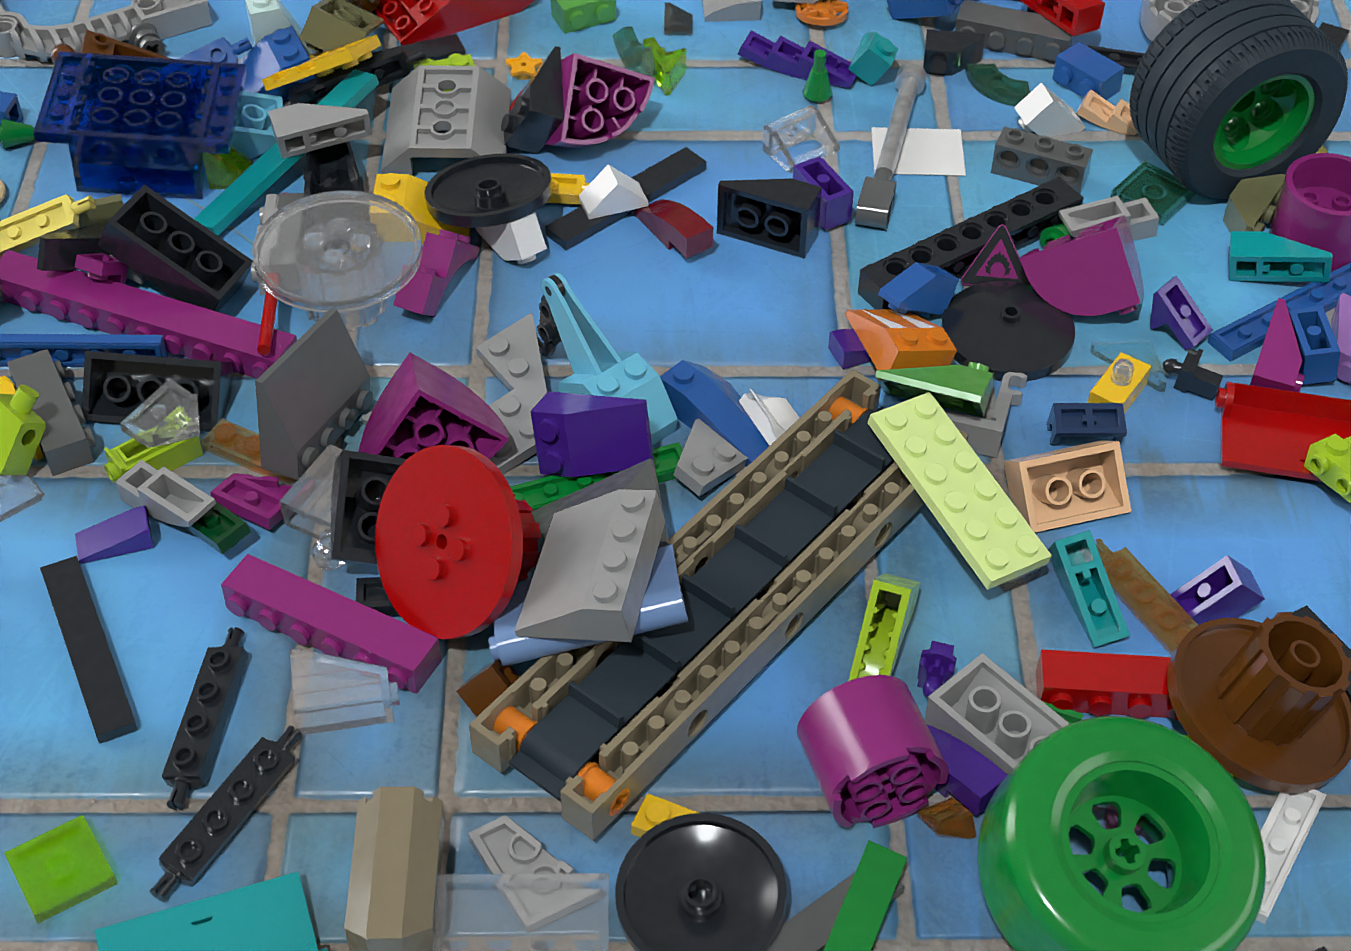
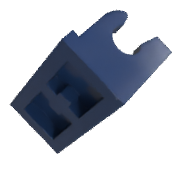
M1053 403L1047 420V431H1052L1050 444H1059L1061 437H1113L1112 441H1119L1121 444L1123 438L1127 435L1123 403Z

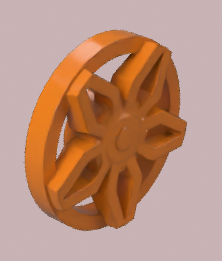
M818 0L814 4L797 3L795 14L799 20L808 24L818 26L835 25L847 19L848 3L841 0Z

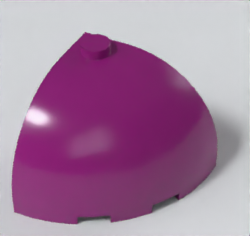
M577 53L565 57L561 60L564 121L546 144L565 148H580L602 143L621 134L631 126V123L639 113L643 112L649 101L655 78Z
M1126 215L1087 227L1085 230L1078 232L1079 235L1075 236L1073 240H1070V236L1066 235L1048 242L1043 247L1044 250L1039 251L1036 248L1020 257L1026 276L1034 290L1050 305L1070 314L1095 316L1117 311L1118 315L1137 310V304H1140L1144 297L1142 274Z
M409 352L375 404L364 429L358 452L408 459L416 452L427 447L458 445L476 450L490 459L504 446L509 436L506 427L498 415L476 393L445 371Z

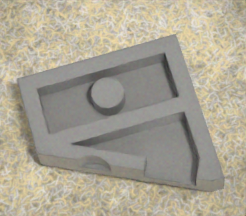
M698 418L693 424L673 475L694 493L701 496L742 470L748 458Z

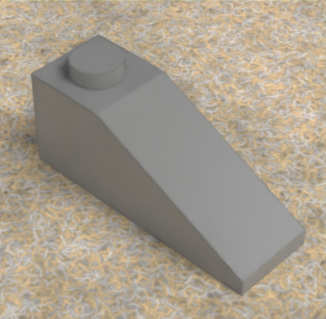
M297 103L268 111L273 134L282 159L372 135L367 109Z

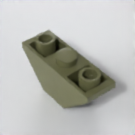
M1285 174L1241 179L1229 196L1223 217V222L1230 233L1231 231H1264L1265 223L1271 224L1286 176Z

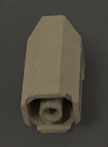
M380 787L373 791V799L367 802L366 796L358 801L344 926L349 951H438L440 928L438 901L445 823L441 799L433 796L432 803L424 799V791L417 787Z

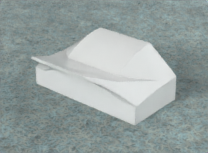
M749 389L750 392L745 393L739 402L770 446L799 419V416L786 398L761 396L752 389Z

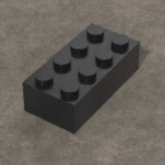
M145 184L107 221L98 244L99 247L174 299L219 312L244 284L251 270V264L254 262Z

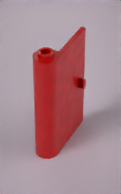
M1226 382L1224 388H1218L1215 408H1221V466L1321 481L1304 467L1310 445L1334 434L1343 439L1351 436V400L1234 382Z

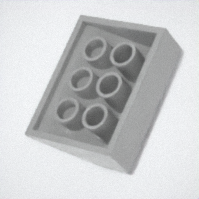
M619 489L554 513L515 628L516 636L631 642L665 525L657 490Z

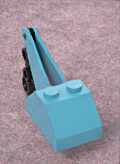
M557 272L542 280L541 288L544 295L541 298V303H539L540 324L537 326V331L544 341L542 342L537 336L540 354L545 357L553 355L557 345L562 341L574 373L559 382L558 392L645 399L647 401L652 445L675 432L678 418L660 375L638 352H618L614 350L575 296L561 273Z

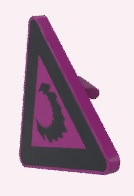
M1001 224L997 227L960 279L963 285L973 286L989 281H1012L1031 285L1005 225Z

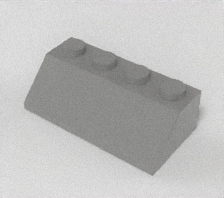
M983 653L928 696L925 714L927 725L951 734L991 760L1006 774H1009L1037 743L1049 734L1069 725L1066 720Z

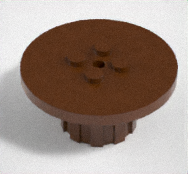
M1278 612L1273 619L1267 617L1263 623L1243 618H1219L1204 622L1193 628L1174 650L1167 671V686L1173 709L1190 738L1210 753L1232 775L1267 790L1283 793H1301L1325 786L1351 760V703L1345 692L1351 683L1348 680V676L1351 674V658L1346 657L1342 649L1343 644L1334 633L1330 634L1322 628L1320 622L1306 615L1304 618L1295 616L1292 612Z

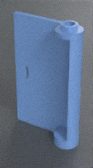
M672 544L659 547L657 550L633 635L689 622ZM532 578L517 582L509 603L494 621L495 636L489 637V646L493 660L500 659L503 666L607 642L516 636L515 628Z

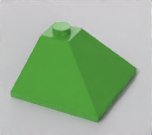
M969 362L968 367L949 365L877 370L875 376L886 394L912 399L930 392L942 408L982 418L985 417L995 380L994 373L988 372V366Z

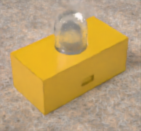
M1121 352L1092 388L1087 403H1123L1125 414L1146 387L1152 366Z

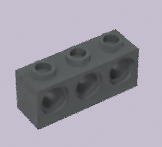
M1004 126L995 144L991 173L1038 186L1060 177L1081 194L1088 177L1093 149Z

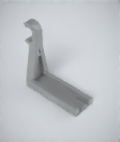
M1008 372L1003 376L991 420L944 410L958 429L969 434L968 444L976 454L997 458L1010 405H1020L1023 396L1019 390H1011L1009 387H1025L1027 375Z

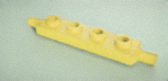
M65 194L1 220L0 257L7 250L19 252L39 244L40 237L79 228V214L96 208L93 197L89 195L75 202L72 197Z

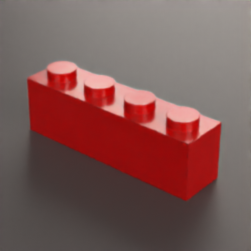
M1041 649L1036 669L1037 698L1041 701L1053 704L1061 710L1069 709L1097 716L1110 714L1126 715L1135 718L1159 717L1179 720L1173 709L1167 686V671L1171 657Z

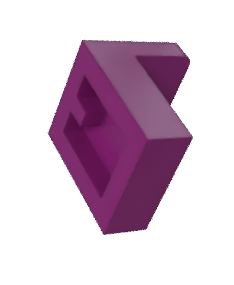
M103 253L78 254L75 261V268L87 271V276L90 278L112 280L125 284L128 266L113 256Z

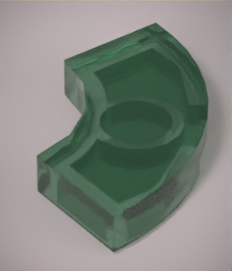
M632 26L623 27L612 35L619 57L628 70L650 77L657 75L650 46L644 47L638 41Z
M966 64L965 73L970 84L979 93L993 101L1015 107L1030 93L1027 81L1009 78L1002 74L995 64Z

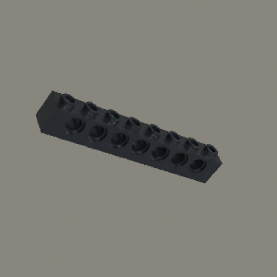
M1060 177L1043 183L976 216L969 217L961 223L946 228L933 236L920 240L903 250L894 252L875 263L868 264L860 269L858 294L874 309H891L888 307L889 302L878 295L880 289L915 262L939 266L959 279L999 225L1006 226L1018 251L1039 241L1044 229L1064 224L1059 217V211L1082 205L1084 197Z

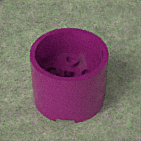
M1315 153L1303 156L1289 166L1268 233L1332 253L1331 272L1351 262V157L1334 153Z
M870 675L840 684L815 700L799 720L797 736L834 819L843 827L849 828L854 823L871 822L873 828H877L904 819L927 805L929 802L926 795L937 784H945L948 779V766L907 684L897 677Z

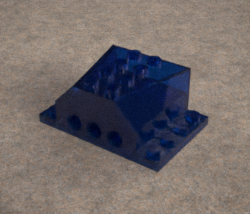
M59 51L33 131L35 141L68 144L77 192L134 195L145 184L162 197L203 200L205 153L229 154L247 74L246 64Z

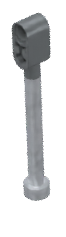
M906 63L898 70L895 85L899 91L874 177L866 176L856 209L855 224L887 229L897 187V181H892L915 96L923 91L927 78L925 69L916 63Z

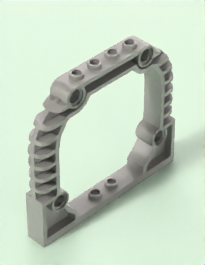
M132 0V5L56 26L29 25L21 14L4 11L0 4V57L18 56L26 60L25 54L37 56L40 62H47V57H51L53 48L58 44H67L78 54L86 30L102 33L107 37L119 41L125 40L127 44H132L129 39V33L135 25L142 22L153 24L162 40L212 25L208 1Z

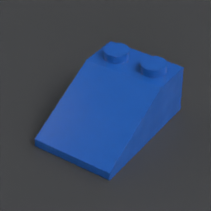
M290 26L285 29H278L274 33L264 36L238 62L239 66L229 70L219 80L222 88L280 96L284 100L288 98L289 87L313 79L316 75L314 74L268 91L265 90L262 79L310 60L294 28Z

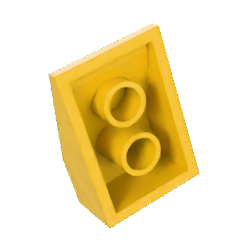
M376 174L370 222L372 226L377 227L379 244L424 245L427 232L439 235L440 229L470 237V228L445 224L435 219L429 213L425 199L427 181L409 174Z

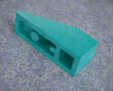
M1231 231L1229 281L1330 282L1332 253L1264 231Z
M1087 530L1054 541L1048 549L1052 555L1053 566L1059 582L1092 647L1096 648L1129 637L1130 633L1091 531Z

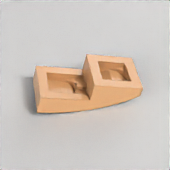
M1090 90L1076 114L1102 128L1126 135L1135 136L1137 133L1131 119L1129 103L1123 99L1114 106Z

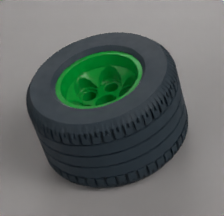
M1200 0L1170 21L1149 45L1138 65L1132 83L1129 100L1130 115L1139 136L1184 187L1202 197L1229 199V196L1241 179L1277 174L1286 175L1289 166L1295 160L1309 154H1315L1333 131L1343 110L1348 86L1347 65L1339 48L1290 0Z

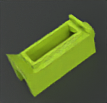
M179 408L171 420L110 450L107 447L104 448L108 463L104 464V469L114 484L116 480L140 460H143L157 470L164 466L173 471L203 455L197 428Z

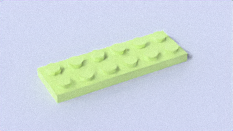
M930 392L870 414L869 426L987 590L1048 564L1052 557L1050 552Z

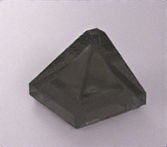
M665 2L664 34L692 35L693 15L672 3Z

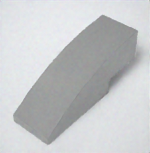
M1118 196L1059 211L1060 219L1071 236L1074 237L1079 235L1078 232L1085 230L1087 227L1122 215H1126L1133 241L1157 236L1159 216L1146 198L1122 203Z
M140 460L115 481L123 502L133 508L145 505L148 516L176 526L190 527L216 504L213 497L163 466L160 470H157L143 460Z

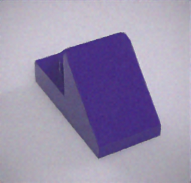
M1175 276L1153 293L1150 329L1153 330L1167 323L1183 348L1188 350L1195 347L1213 329L1179 278Z

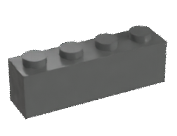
M964 0L956 18V32L985 34L984 49L1055 63L1056 56L1072 46L1073 36L1036 13Z
M48 349L8 361L7 365L16 389H18L19 385H27L35 389L40 395L32 410L46 424L39 445L52 476L93 463L94 460L90 448L95 447L96 443L89 426L85 428L81 426L86 424L80 405L72 406V402H75L76 399L70 383H62L66 376L60 360L53 362Z

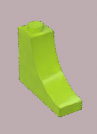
M883 573L873 580L848 681L870 675L892 676L904 634L913 616L921 582L888 573Z

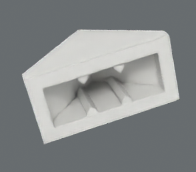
M607 165L579 195V201L588 219L648 206V200L639 183L610 165Z

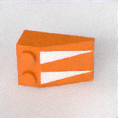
M847 309L845 313L877 370L949 366L957 352V349L942 327L908 311L904 314L892 309Z

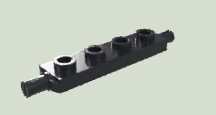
M400 46L359 61V64L343 70L339 68L325 76L315 77L288 88L289 99L282 102L283 107L297 103L315 105L319 98L325 97L354 69L376 75L379 84L375 88L399 80L411 73V65L427 60L425 52L421 48L406 54Z
M230 627L228 629L224 645L207 648L162 773V778L166 784L173 787L167 801V806L172 810L177 811V808L179 811L183 810L189 790L205 785L249 657L244 647H239L244 631L238 627L234 629Z
M288 726L287 730L276 742L261 737L160 855L159 865L165 874L150 889V893L155 898L158 896V900L164 902L178 883L191 887L197 883L295 765V757L289 751L302 737V733L297 728L294 731V726Z

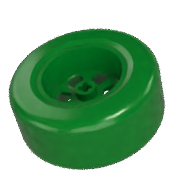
M1125 716L1094 717L1069 724L1049 734L1029 751L996 789L986 808L978 838L977 861L982 892L997 927L1015 951H1235L1255 923L1265 892L1266 856L1263 839L1256 817L1243 791L1227 770L1197 743L1175 730L1144 719ZM1092 807H1103L1118 812V828L1104 829L1094 816ZM1136 824L1147 832L1154 841L1153 844H1145L1135 834ZM1070 828H1077L1091 839L1092 847L1089 855L1072 853L1069 841ZM1150 861L1165 862L1169 888L1162 887L1148 875ZM1093 871L1104 881L1105 889L1102 895L1086 880L1083 875L1084 873ZM1136 887L1147 901L1148 910L1134 912L1123 908L1122 888Z

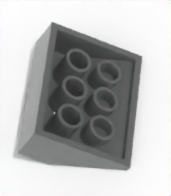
M329 309L255 381L261 468L300 480L309 469L314 468L318 459L335 445L336 440L352 427L354 421L362 412L367 411L371 406L373 393L370 391V376L337 309Z

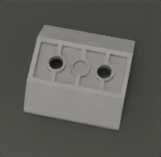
M419 65L392 88L381 174L412 175L414 157L472 158L481 155L506 153L507 146L504 145V132L501 131V123L504 115L509 113L511 89L480 66ZM452 89L450 92H444L443 90ZM440 130L448 131L446 133H438Z

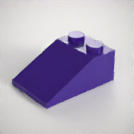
M547 392L530 411L540 474L578 477L625 470L650 458L654 462L647 401L645 399Z

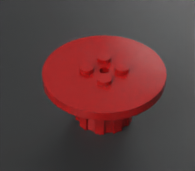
M436 445L416 452L392 476L383 494L377 516L375 534L377 565L383 587L390 602L408 625L439 639L472 636L490 626L509 603L517 582L526 580L528 578L527 573L531 567H536L540 552H538V539L541 538L539 523H535L532 516L533 509L525 500H517L515 498V494H513L502 472L492 461L476 450L458 445Z

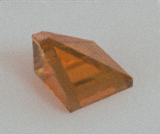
M953 798L946 799L917 812L918 818L937 834L967 839L977 837L973 814Z

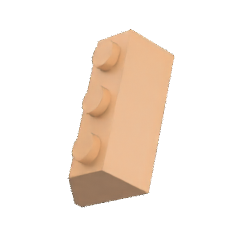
M1097 441L1004 461L1010 498L1034 532L1131 512L1119 441Z

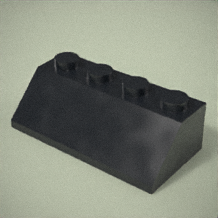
M85 351L81 410L85 421L158 426L171 420L180 408L196 426L197 430L219 431L231 397L233 362Z

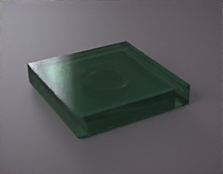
M1144 161L1112 190L1110 197L1118 196L1122 203L1146 198L1159 216L1158 224L1163 226L1196 194L1184 187L1174 175Z

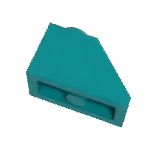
M877 32L865 33L849 70L872 86L892 66L898 48L890 40L882 37Z

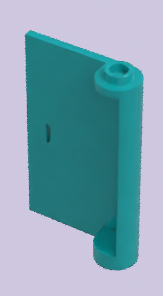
M298 871L94 930L98 951H328L327 947L318 950Z

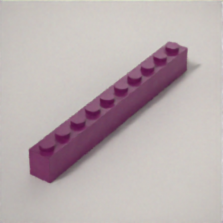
M7 250L0 257V292L3 298L2 302L108 334L163 335L167 352L190 359L233 362L232 372L258 379L297 341L296 335L274 329L270 353L265 356L260 355L257 352L260 324L112 280L93 279L87 276L88 273L78 270L41 271L37 269V258Z

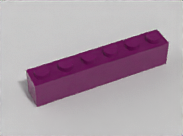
M247 554L221 583L225 605L234 615L248 617L258 622L267 630H276L289 636L300 645L307 644L322 651L331 659H340L353 665L364 674H373L386 680L397 689L404 688L417 694L442 661L439 638L250 554Z

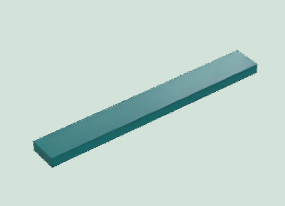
M354 69L317 105L354 108L378 86V79L374 74ZM276 142L201 211L194 220L218 236L305 153L282 159Z

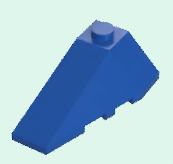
M681 360L660 376L678 420L692 429L695 420L699 418L748 458L745 464L746 467L769 447L767 441L740 404L741 396L728 381L707 367Z

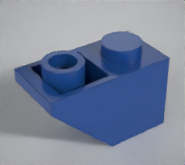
M915 262L883 286L878 295L889 302V308L906 314L908 310H912L925 317H929L931 313L943 315L944 310L948 308L959 279L939 266Z

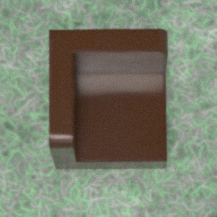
M500 659L493 660L467 679L456 692L477 717L520 676L512 665L503 666Z

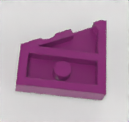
M233 473L210 493L216 502L232 513L270 530L312 494V482L301 480L299 486L279 484V477H254L250 474Z

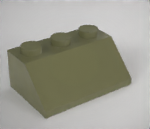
M321 0L312 6L299 39L305 41L306 46L316 52H327L364 39L383 24L384 19L345 0Z

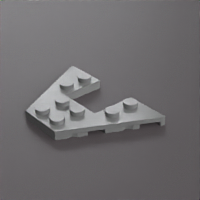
M532 313L476 346L479 358L510 390V392L489 404L503 422L509 436L504 446L489 459L502 474L537 453L530 411L547 393ZM372 411L361 417L365 427Z

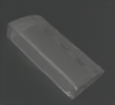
M609 873L436 875L433 951H609Z

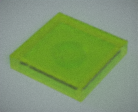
M80 815L4 852L37 924L118 884L84 815Z

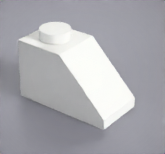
M1040 83L1014 107L1021 117L1018 120L1019 124L1028 133L1034 131L1040 136L1054 137L1081 132L1086 128L1075 110L1043 83Z
M535 212L510 223L476 228V231L504 261L517 260L518 264L528 263L537 258V253L547 249Z

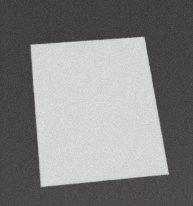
M871 127L874 174L888 128ZM906 128L894 174L966 176L961 129Z

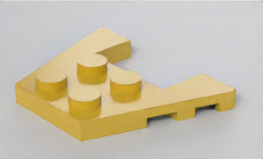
M376 34L327 52H315L309 55L310 60L303 64L276 72L262 79L265 90L268 91L317 74V77H322L334 72V69L340 67L342 70L359 64V61L372 57L371 51L380 47L381 44Z

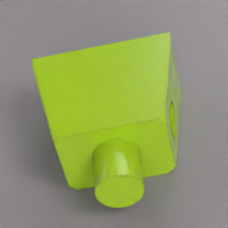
M19 385L14 395L0 394L1 475L27 474L46 428L45 421L32 410L40 395L35 389L27 385Z

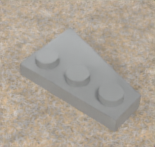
M506 815L468 833L470 844L527 938L602 900V890L593 883L587 884L574 873V868L565 861L561 860L559 862L542 848V843Z

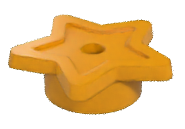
M522 52L518 58L505 60V64L512 68L510 75L520 80L531 79L536 72L535 68L543 63L542 59L530 58L526 52Z

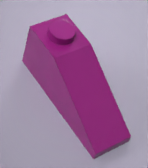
M1278 298L1250 385L1300 392L1305 375L1299 374L1302 357L1286 301Z

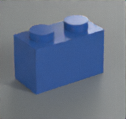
M1077 42L1056 56L1052 80L1083 98L1092 90L1105 100H1108L1120 92L1125 68L1084 44Z
M1323 306L1288 310L1302 357L1299 374L1305 375L1302 385L1336 381L1340 349Z

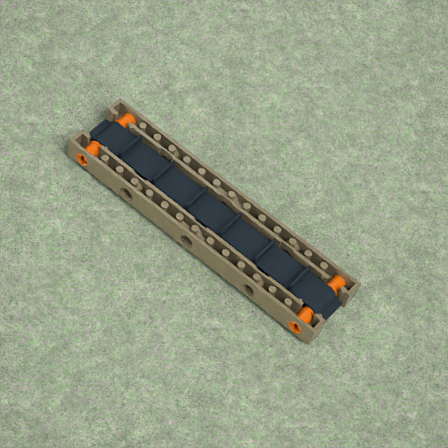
M852 369L669 539L670 545L672 544L679 582L689 622L633 635L631 642L607 641L541 657L469 724L472 752L501 774L509 766L515 768L559 801L561 800L562 818L591 840H594L925 503L868 424L870 414L886 409L883 406L878 408L881 385ZM958 429L962 436L965 438V440L968 442L969 434Z

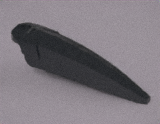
M324 97L319 98L315 105H317ZM347 141L307 152L303 174L305 181L304 193L308 202L307 210L316 228L320 229L345 220L364 224L369 216L366 191L362 176H359L350 142Z

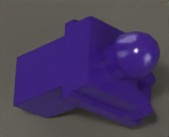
M932 641L930 649L922 650L917 687L922 688L926 698L954 676L957 660L953 656L954 645Z

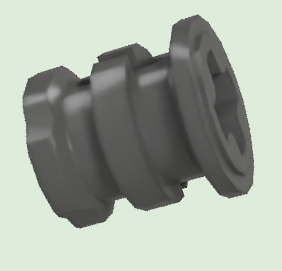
M142 22L131 29L129 39L134 46L160 55L164 54V43L161 41L153 24Z

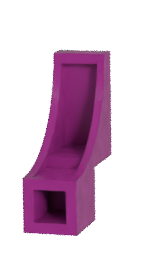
M440 229L439 235L427 232L416 269L403 267L393 306L435 317L441 298L450 280L465 262L477 259L480 247L469 244L470 237L442 229Z

